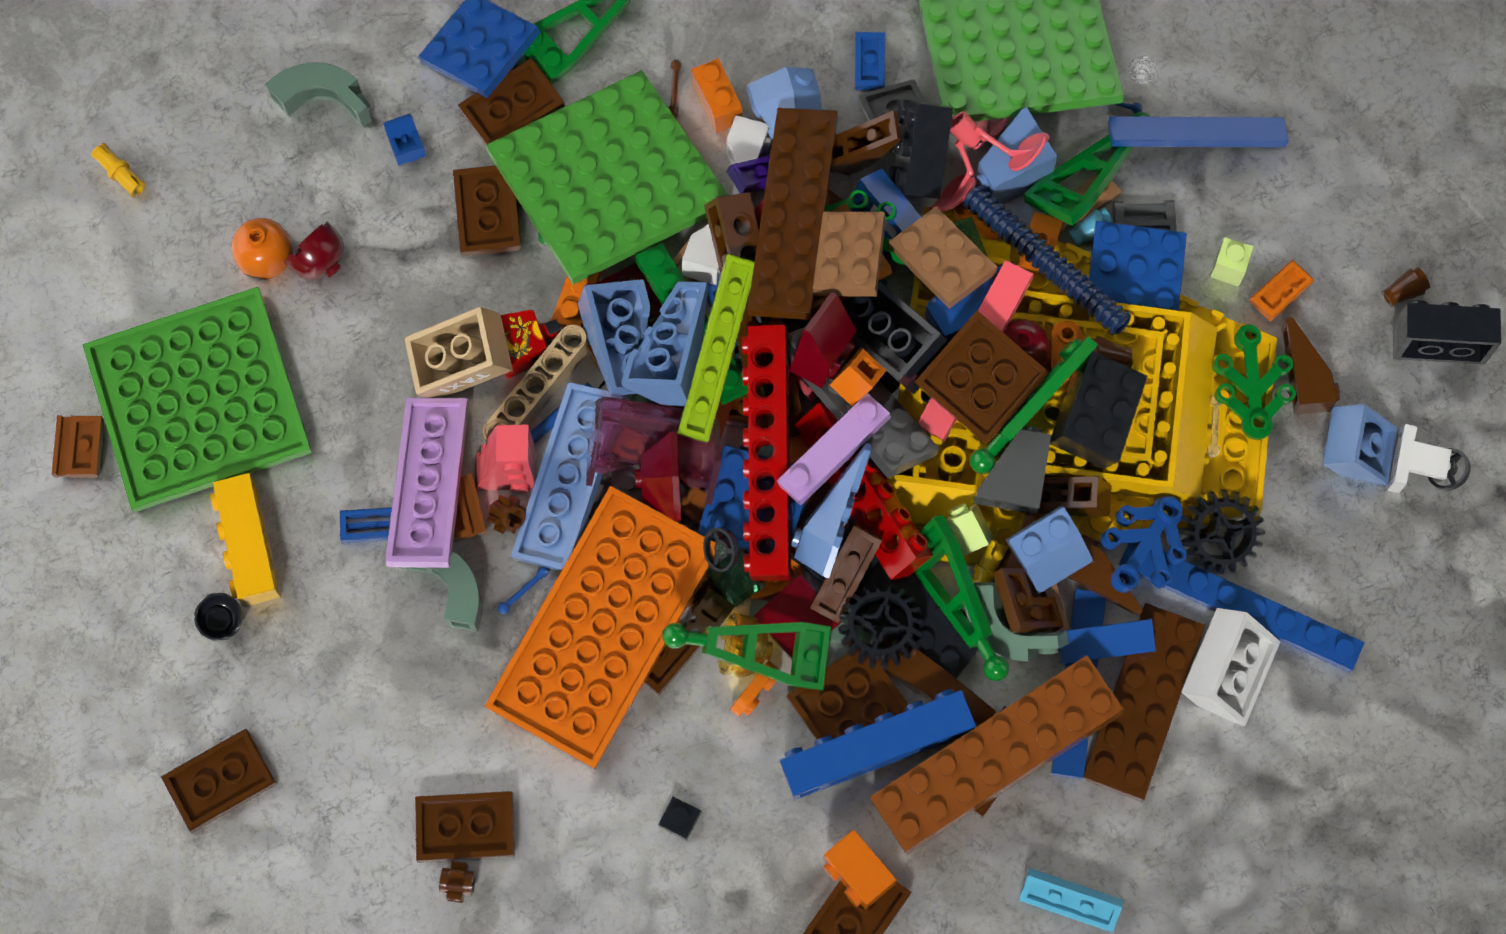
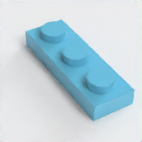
M1029 868L1019 898L1021 902L1110 932L1114 931L1124 901L1123 899Z

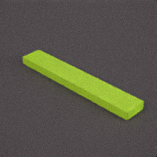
M730 254L726 255L678 428V435L705 443L709 442L751 288L754 269L753 261Z

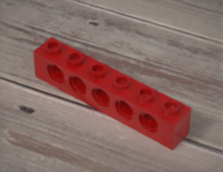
M820 402L801 418L795 426L810 449L838 422V419L823 402ZM858 449V450L849 458V459H850V462L853 460V458L856 456V454L860 451V449ZM869 457L859 489L854 496L850 515L857 525L883 538L875 555L889 578L893 580L909 577L934 555L928 547L927 539L919 533L912 522L911 514L902 506L895 495L894 487L885 479L879 467ZM849 459L829 478L832 486L849 465Z

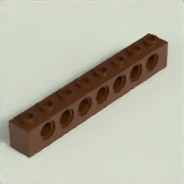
M750 192L716 197L706 203L704 208L720 274L727 254L741 258L742 253L747 260L755 262L759 230L756 221V207L751 201ZM734 223L738 226L739 233L735 230ZM749 296L736 340L743 367L748 366V355H743L742 337L748 336V326L784 325L780 318L760 317V323L756 316H749ZM763 354L759 357L757 364L767 366L773 361V356L771 354ZM789 371L790 437H796L801 434L795 424L805 416V413L802 410L799 399V385L795 381L794 374ZM765 384L759 388L758 395L767 397L772 394L774 387ZM771 415L762 416L758 421V426L761 428L770 427L774 422V417Z

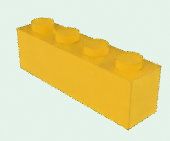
M250 473L213 482L215 493L210 494L214 511H219L221 522L216 523L220 540H225L227 551L223 552V559L227 570H232L233 580L229 581L232 597L238 598L244 607L281 598L254 479Z

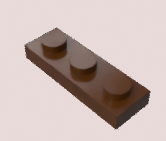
M854 524L834 562L830 577H826L810 608L839 623V615L843 614L846 609L844 604L850 602L883 538Z

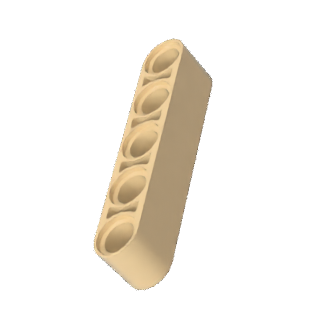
M569 325L560 331L487 421L483 428L486 444H488V437L496 425L530 426L584 359L588 352V341L585 331L580 326ZM571 339H578L581 341V343L576 347H569L566 345L567 342ZM553 362L563 364L558 370L548 369V366ZM534 385L544 387L540 393L532 394L529 392V389ZM516 408L525 410L524 414L520 417L510 416L511 411Z

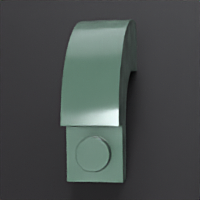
M317 62L299 64L283 70L265 83L270 98L288 117L312 100L329 99L341 104L362 127L372 120L368 110L370 104L361 94L358 80L340 67Z
M452 550L450 568L398 567L430 573L442 579L448 586V601L444 614L446 625L448 627L478 632L482 615L481 593L473 572L459 554Z
M973 582L992 630V634L987 639L997 654L1012 660L1029 662L1038 658L1039 654L1058 653L1059 648L1068 645V631L1012 633L996 582ZM964 606V607H965V611H966L967 618H968L969 622L971 623V625L973 626V624H972V622H971V619H970V616H969V614H968L967 608H966V606Z

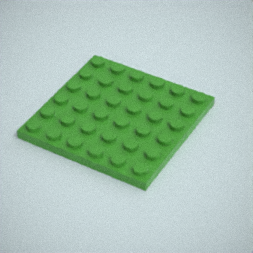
M918 0L940 104L953 108L952 118L958 113L965 111L975 122L1016 117L1026 107L1032 115L1123 103L1124 93L1099 0Z
M642 70L486 145L488 155L573 285L706 219L704 205L716 197L728 196L723 186Z
M259 287L251 288L82 344L129 504L134 513L213 487V482L247 473L251 474L312 453Z

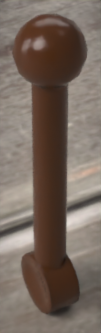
M673 60L670 64L673 73L671 102L668 109L675 118L679 115L678 108L676 107L678 71L682 67L679 60Z

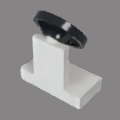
M1404 424L1397 434L1387 491L1400 493L1407 484L1409 472L1427 476L1430 483L1439 490L1451 491L1462 486L1468 479L1471 471L1468 457L1458 449H1447L1415 441L1417 426ZM1463 457L1466 465L1463 476L1456 482L1454 477L1458 470L1456 463ZM1433 478L1441 480L1448 478L1451 485H1438L1434 482Z

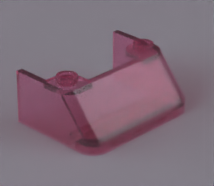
M612 397L599 398L596 401L587 456L586 485H593L595 472L607 474L616 470L619 462L641 465V455L670 432H678L684 409ZM716 417L709 442L707 443L677 434L680 478L691 488L704 487L705 504L712 505L721 465L720 425Z

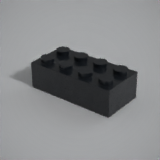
M879 281L877 296H850L841 301L857 330L853 342L871 355L891 376L914 395L919 389L914 382L946 347L949 341Z

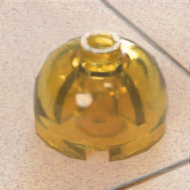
M731 613L724 626L758 625L762 623L754 617L745 614ZM768 633L758 634L754 659L755 662L764 664L765 660H770L773 651V643L768 641ZM744 634L721 636V639L725 640L724 650L741 656ZM718 660L721 674L731 677H747L754 674L751 671Z

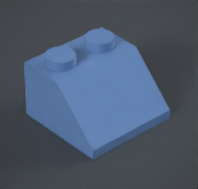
M1365 404L1333 407L1331 420L1328 425L1329 432L1326 448L1323 452V465L1343 477L1380 485H1389L1398 427Z
M1061 506L1005 539L1038 594L1093 562L1081 534L1065 508Z

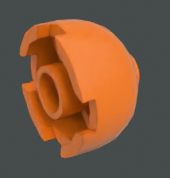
M255 218L246 221L238 227L231 243V251L236 266L243 274L260 277L261 280L277 277L285 271L287 266L284 264V261L294 250L289 234L279 223L269 218Z

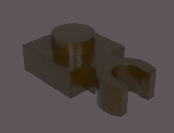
M709 585L690 609L696 618L686 621L683 626L687 631L698 629L699 633H704L705 627H720L736 607L735 603Z

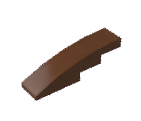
M902 638L888 639L884 643L883 649L895 646ZM908 648L912 658L906 660L900 655L901 665L898 667L894 665L893 660H888L887 670L913 693L924 697L928 702L935 701V695L949 689H953L954 693L962 691L976 727L993 717L997 712L963 683L919 650L916 651Z

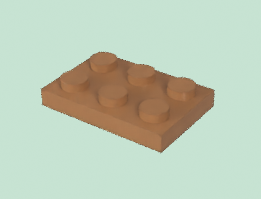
M937 207L889 241V248L949 309L997 274V266Z
M823 212L813 283L814 296H829L831 292L838 296H877L886 223L885 212Z

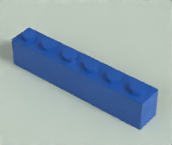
M953 689L943 691L935 695V701L924 704L923 701L914 702L906 706V712L894 716L892 712L875 718L876 723L863 727V724H857L844 730L846 735L833 739L832 735L825 736L816 740L814 747L804 751L802 747H797L785 752V758L780 759V764L794 801L967 734L976 728V725L962 691L956 693L953 692Z

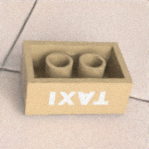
M478 307L404 337L416 395L421 397L444 398L513 371L501 315L498 312L483 307Z

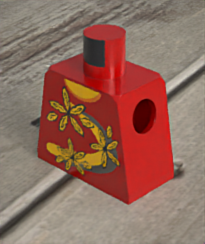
M534 310L501 315L513 371L505 373L506 380L517 376L534 365L547 349L545 342L555 339L561 330L557 319L539 324Z

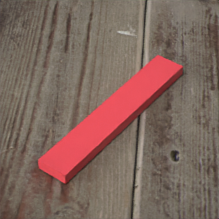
M1005 260L978 311L1004 332L1033 280L1034 274ZM930 398L917 423L925 432L945 441L956 419Z

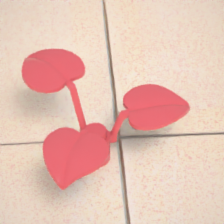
M965 111L958 113L951 120L950 132L958 139L955 142V146L960 151L967 172L953 179L941 193L940 199H937L935 204L928 207V209L931 211L937 207L941 212L950 210L962 203L968 193L974 189L977 180L973 177L974 171L964 146L967 145L972 150H975L989 141L1012 157L1008 167L1012 171H1018L1028 166L1039 155L1046 142L1050 139V135L1048 133L1031 135L1021 142L1017 150H1011L993 138L1001 132L1009 118L979 121L977 125Z

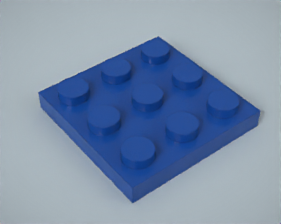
M464 0L418 57L422 64L488 98L541 32L538 26L488 0Z
M1096 221L1088 282L1093 281L1096 284L1095 288L1100 287L1103 290L1102 294L1107 293L1110 296L1109 300L1113 299L1117 303L1179 311L1187 233Z
M724 445L697 533L705 537L709 530L725 527L733 533L740 549L750 551L749 541L744 540V522H749V510L744 509L743 501L744 491L749 490V478H744L743 461L744 459H749V452ZM758 455L761 459H769V457ZM772 477L763 478L759 482V489L763 491L770 490L774 486L775 479ZM790 496L792 544L796 529L799 528L806 501L799 505ZM772 508L763 509L759 514V520L761 522L771 521L775 516V510ZM720 532L726 539H728L724 533ZM713 535L711 540L716 542L715 537ZM771 539L764 540L759 546V551L763 554L771 553L775 548V541Z

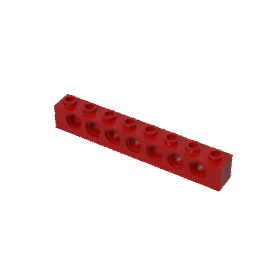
M786 325L748 326V336L742 337L743 355H748V366L743 367L742 370L743 385H748V397H743V415L748 416V428L743 429L744 447H749V459H744L743 461L744 478H749V490L744 491L743 495L744 509L749 510V522H744V540L749 541L750 553L744 554L745 573L750 572V577L753 581L791 580V498L777 483V480L790 468L789 332ZM763 354H771L773 356V361L767 366L757 364L759 357ZM769 384L774 387L771 395L767 397L758 395V390L761 386ZM771 415L774 417V422L770 427L761 428L758 426V421L762 416ZM764 446L774 448V454L769 459L758 457L760 449ZM765 477H772L775 479L774 486L767 491L760 490L759 482ZM765 508L775 510V516L769 522H761L759 520V514ZM771 539L775 541V548L771 553L763 554L759 551V546L764 540Z

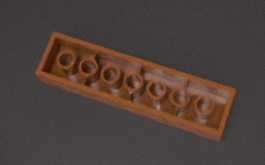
M1086 655L869 798L905 854L908 855L1123 715L1124 709Z

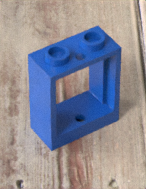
M883 169L861 178L853 190L864 191L869 197V203L866 208L861 210L854 208L851 212H871L874 204L878 208L882 202L886 201L891 202L896 207V217L888 221L897 232L894 237L921 218ZM859 194L855 196L854 203L861 205L864 202V196ZM886 206L882 209V212H885V217L892 214V207ZM885 229L884 237L890 240L893 239ZM882 250V255L889 264L895 263V265H898L892 258L891 253Z

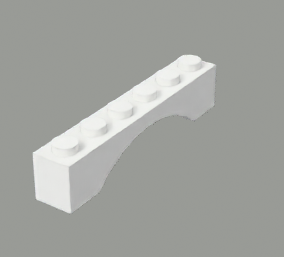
M735 115L726 145V157L730 165L761 158L764 154L769 155L773 139L769 137L767 132L769 127L766 123ZM734 185L731 195L740 194ZM755 192L750 193L751 201L754 198ZM734 223V228L737 230L738 226ZM708 224L691 234L682 258V276L717 285L720 270Z

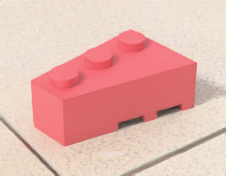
M496 425L488 437V444H483L481 453L477 452L475 455L477 491L510 490V492L516 494L528 493L529 490L533 489L537 478V453L529 425Z

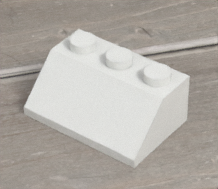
M1217 608L1181 693L1198 707L1236 724L1246 726L1280 641L1247 612Z

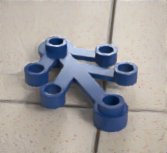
M1160 497L1151 507L1133 508L1125 505L1116 512L1115 519L1123 527L1130 526L1136 520H1153L1149 528L1128 530L1109 528L1101 535V543L1107 549H1114L1122 543L1139 542L1126 564L1121 565L1112 572L1111 585L1115 590L1126 593L1138 585L1140 577L1137 570L1149 551L1155 570L1150 577L1152 584L1157 588H1164L1172 582L1173 575L1168 569L1166 561L1176 566L1187 557V552L1181 544L1177 523L1181 520L1183 513L1182 505L1177 499L1173 497ZM1123 512L1128 514L1129 520L1123 516ZM1163 529L1165 530L1170 547L1166 550L1165 555L1160 539ZM1108 535L1113 536L1115 542L1110 541ZM1173 551L1179 555V559L1173 555ZM1158 573L1163 575L1165 581L1159 578ZM1120 577L1124 579L1125 584L1120 580Z

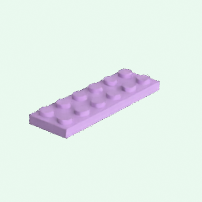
M406 398L385 558L387 567L450 568L469 410L467 398Z

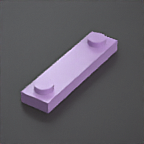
M867 393L777 480L778 485L799 505H802L891 418L890 412Z

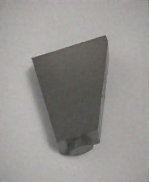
M1025 427V430L1021 429L977 490L973 503L1036 515L1040 508L1051 434L1044 433V430L1038 427Z

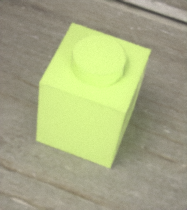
M1224 237L1210 278L1239 287L1246 273L1254 246Z
M964 503L949 511L950 515L946 521L959 543L963 556L990 544L993 535L977 504L968 507Z

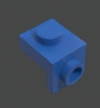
M406 114L383 123L398 166L414 162L426 156L411 114Z

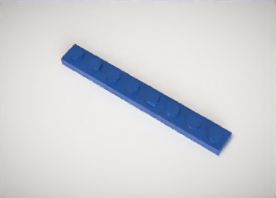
M1139 542L1128 543L1119 566L1126 564ZM1150 551L1137 570L1139 577L1151 582L1152 572L1155 571ZM1166 561L1173 579L1164 589L1212 611L1221 608L1247 612L1279 641L1349 673L1353 671L1365 642L1186 561L1176 566ZM1158 573L1159 578L1165 581L1163 575Z

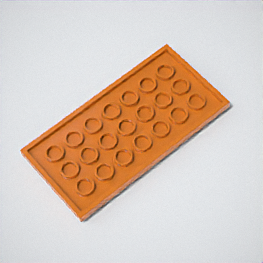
M610 486L484 707L596 769L666 646L662 639L664 628L670 623H679L710 567L703 551L705 537ZM711 541L710 551L714 560L716 557L714 550L715 542Z

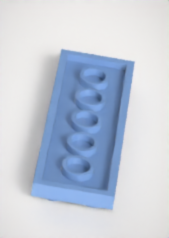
M568 382L525 511V521L519 529L510 557L518 561L562 571L585 531L628 399L625 395L611 397L609 391Z

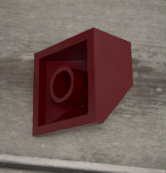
M670 432L641 455V469H635L636 488H642L644 502L675 522L681 521L680 470L677 432Z

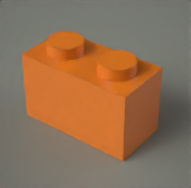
M719 58L691 69L692 85L715 133L717 134L731 128L735 115L743 117L742 106Z
M854 829L823 855V860L826 863L823 865L824 870L832 880H841L847 887L844 891L845 895L856 907L861 904L866 910L896 884L897 879Z

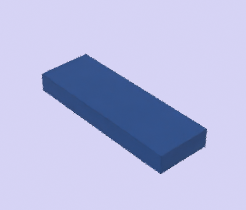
M1152 619L1063 630L1068 631V645L1058 649L1061 664L1077 662L1086 655L1090 660L1153 652L1156 651Z

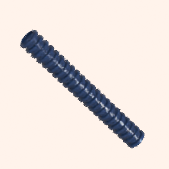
M978 186L968 193L963 205L966 209H970V213L977 215L978 220L984 221V225L991 227V231L997 233L999 238L1004 239L1006 244H1011V248L1015 251L1018 250L1020 256H1025L1027 262H1032L1034 268H1039L1041 274H1046V278L1049 281L1053 280V284L1056 287L1060 286V291L1063 293L1067 292V297L1070 299L1074 298L1075 304H1081L1082 310H1088L1089 316H1095L1097 323L1102 322V327L1109 329L1111 335L1119 334L1125 329L1131 318L1129 312H1124V308L1120 305L1116 306L1117 302L1115 300H1109L1110 296L1107 293L1102 294L1103 290L1100 287L1095 288L1096 284L1093 281L1088 282L1086 275L1081 276L1079 269L1074 270L1072 263L1067 264L1065 257L1060 258L1061 255L1058 251H1054V248L1051 245H1047L1044 239H1040L1037 233H1033L1030 227L1026 228V224L1023 221L1019 222V218L1016 215L1012 216V212L1009 209L1005 210V206L1002 203L999 204L996 198H992V194L985 192V188Z

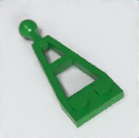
M578 0L537 21L534 25L538 26L541 33L526 50L524 56L528 60L532 58L550 84L553 85L579 63L631 3L630 0H617L601 19L590 8L605 0ZM580 14L592 29L567 56L546 32Z
M1137 112L1133 115V117H1151L1146 112ZM1107 135L1054 169L1052 173L1042 177L1024 194L1025 203L1073 226L1092 208L1131 153L1133 147H1111L1110 135ZM1111 149H1116L1108 162L1099 159V157ZM1082 168L1098 174L1084 196L1059 185V183Z
M1088 336L1081 340L1076 338L1073 342L1069 341L1058 353L1061 357L1059 362L999 430L997 436L985 449H977L971 454L970 466L975 472L985 474L992 470L995 465V456L1007 442L1014 438L1098 344Z
M944 515L935 516L919 532L927 539L928 547L934 556L914 573L969 648L978 647L985 660L983 666L985 676L992 681H1001L1009 673V664L1005 658L996 655L987 639L992 634V630L959 543ZM945 554L960 590L953 598H951L931 571V568ZM964 606L967 608L973 626L961 611Z
M805 622L705 627L704 633L687 631L680 623H670L664 628L662 639L668 647L673 649L681 648L685 644L703 646L702 654L788 686L823 690L831 627ZM796 632L790 674L754 661L758 634ZM744 634L741 656L716 648L718 636Z

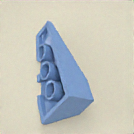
M784 67L748 84L746 88L754 113L758 118L762 117L769 127L767 132L772 139L777 108L822 110L820 90L813 69Z
M644 280L584 285L578 306L584 330L611 397L637 394L623 387L621 382L629 355L633 349L637 350L645 339L644 332L648 325L650 303Z
M677 282L660 308V316L652 327L648 326L644 332L645 339L637 350L633 349L629 355L621 382L623 387L660 405L685 406L702 344L709 288L707 282Z
M867 442L807 518L803 530L796 529L791 544L792 547L796 548L795 559L827 578L830 577L842 541L844 526L850 517L854 496L859 489L871 452L872 444Z

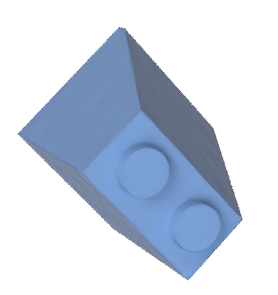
M1026 107L1019 112L998 138V141L1011 150H1017L1024 139L1043 132ZM1048 141L1039 155L1028 166L1018 171H1012L1008 167L1012 157L993 145L978 164L975 187L982 186L985 188V192L992 194V198H996L999 204L1002 203L1003 205L1024 195L1042 177L1054 171L1057 155Z

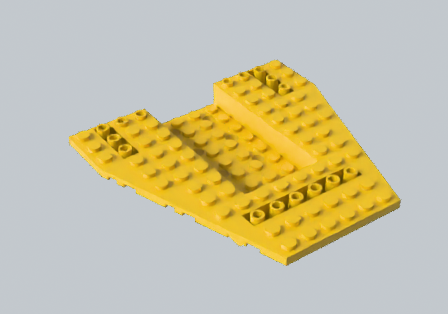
M924 206L923 216L930 211L928 209L929 206ZM952 209L942 212L997 267L1002 266L1005 260L1018 266L1021 257L1018 254V250H1013L1011 244H1006L1004 239H989L959 223L955 219ZM1057 240L1054 251L1060 253V258L1065 257L1067 264L1072 263L1074 270L1079 269L1081 271V276L1086 275L1089 277L1091 253L1068 242L1065 244ZM1031 272L1034 274V278L1011 320L1028 319L1036 322L1046 331L1049 339L1056 324L1062 321L1074 322L1081 328L1083 338L1088 336L1096 338V336H1100L1121 346L1132 348L1131 368L1148 376L1119 462L1104 469L1055 446H1049L1045 477L1099 476L1112 486L1109 516H1070L1081 536L1085 534L1101 543V535L1109 528H1116L1118 530L1149 528L1153 520H1136L1128 527L1120 526L1115 519V514L1125 505L1133 508L1151 507L1160 497H1173L1177 499L1182 505V515L1190 517L1193 512L1187 509V505L1191 504L1197 508L1199 504L1196 501V497L1200 495L1207 501V491L1209 490L1214 491L1217 497L1220 489H1226L1228 495L1233 490L1239 492L1240 498L1244 496L1250 498L1249 506L1256 505L1259 508L1258 512L1254 515L1259 516L1262 512L1268 436L1261 440L1248 438L1242 431V420L1225 404H1220L1216 401L1214 397L1215 390L1221 384L1228 383L1234 387L1235 397L1248 407V398L1223 375L1216 374L1212 369L1213 360L1220 354H1226L1233 361L1232 367L1246 378L1244 353L1235 345L1234 335L1240 327L1247 324L1237 323L1224 317V313L1215 309L1211 311L1200 306V302L1180 294L1179 311L1117 303L1116 306H1122L1124 312L1131 314V318L1122 332L1111 335L1109 329L1102 327V322L1097 323L1095 316H1089L1088 310H1082L1081 304H1075L1074 298L1070 299L1067 297V292L1063 293L1060 291V286L1056 287L1053 284V280L1049 281L1045 275ZM915 275L910 308L926 320V306L936 295ZM1259 330L1261 341L1256 347L1259 380L1272 368V362L1276 359L1277 338ZM1063 332V333H1062V336H1063L1065 339H1071V338H1072L1071 333H1069V332ZM1245 332L1248 339H1254L1251 333ZM1050 361L1046 368L1048 372H1050ZM1218 361V365L1221 368H1227L1224 361ZM900 383L898 402L918 422L928 404L921 399V394L924 391L919 388L913 395ZM1062 384L1022 429L1025 430V427H1038L1043 429L1044 433L1051 434L1052 436L1056 421L1047 418L1045 411L1050 407L1061 409L1069 384ZM1273 384L1261 396L1262 409L1272 401ZM1220 390L1223 397L1229 398V393L1226 390ZM1254 419V425L1258 428H1262L1261 422L1257 419ZM957 420L945 441L926 432L939 447L935 457L889 479L887 478V481L894 487L895 495L900 503L911 514L912 522L919 532L935 516L944 515L945 519H947L950 515L949 511L956 506L964 503L968 507L974 505V496L990 473L979 474L970 466L971 454L977 449H985L989 443L985 445ZM1011 441L1007 442L995 456V464ZM977 504L993 535L992 539L999 541L1001 545L1009 546L1005 539L1013 535L1019 517L1023 512ZM1221 507V511L1226 515L1228 521L1242 519L1240 513L1235 508ZM1123 512V516L1129 520L1128 514ZM1046 513L1032 514L1033 522L1046 515ZM1209 514L1204 518L1201 526L1209 524ZM1182 520L1177 523L1178 530L1181 527L1188 526V523ZM1108 535L1110 541H1115L1113 536ZM987 546L964 555L967 566L980 563ZM946 554L938 562L949 563Z

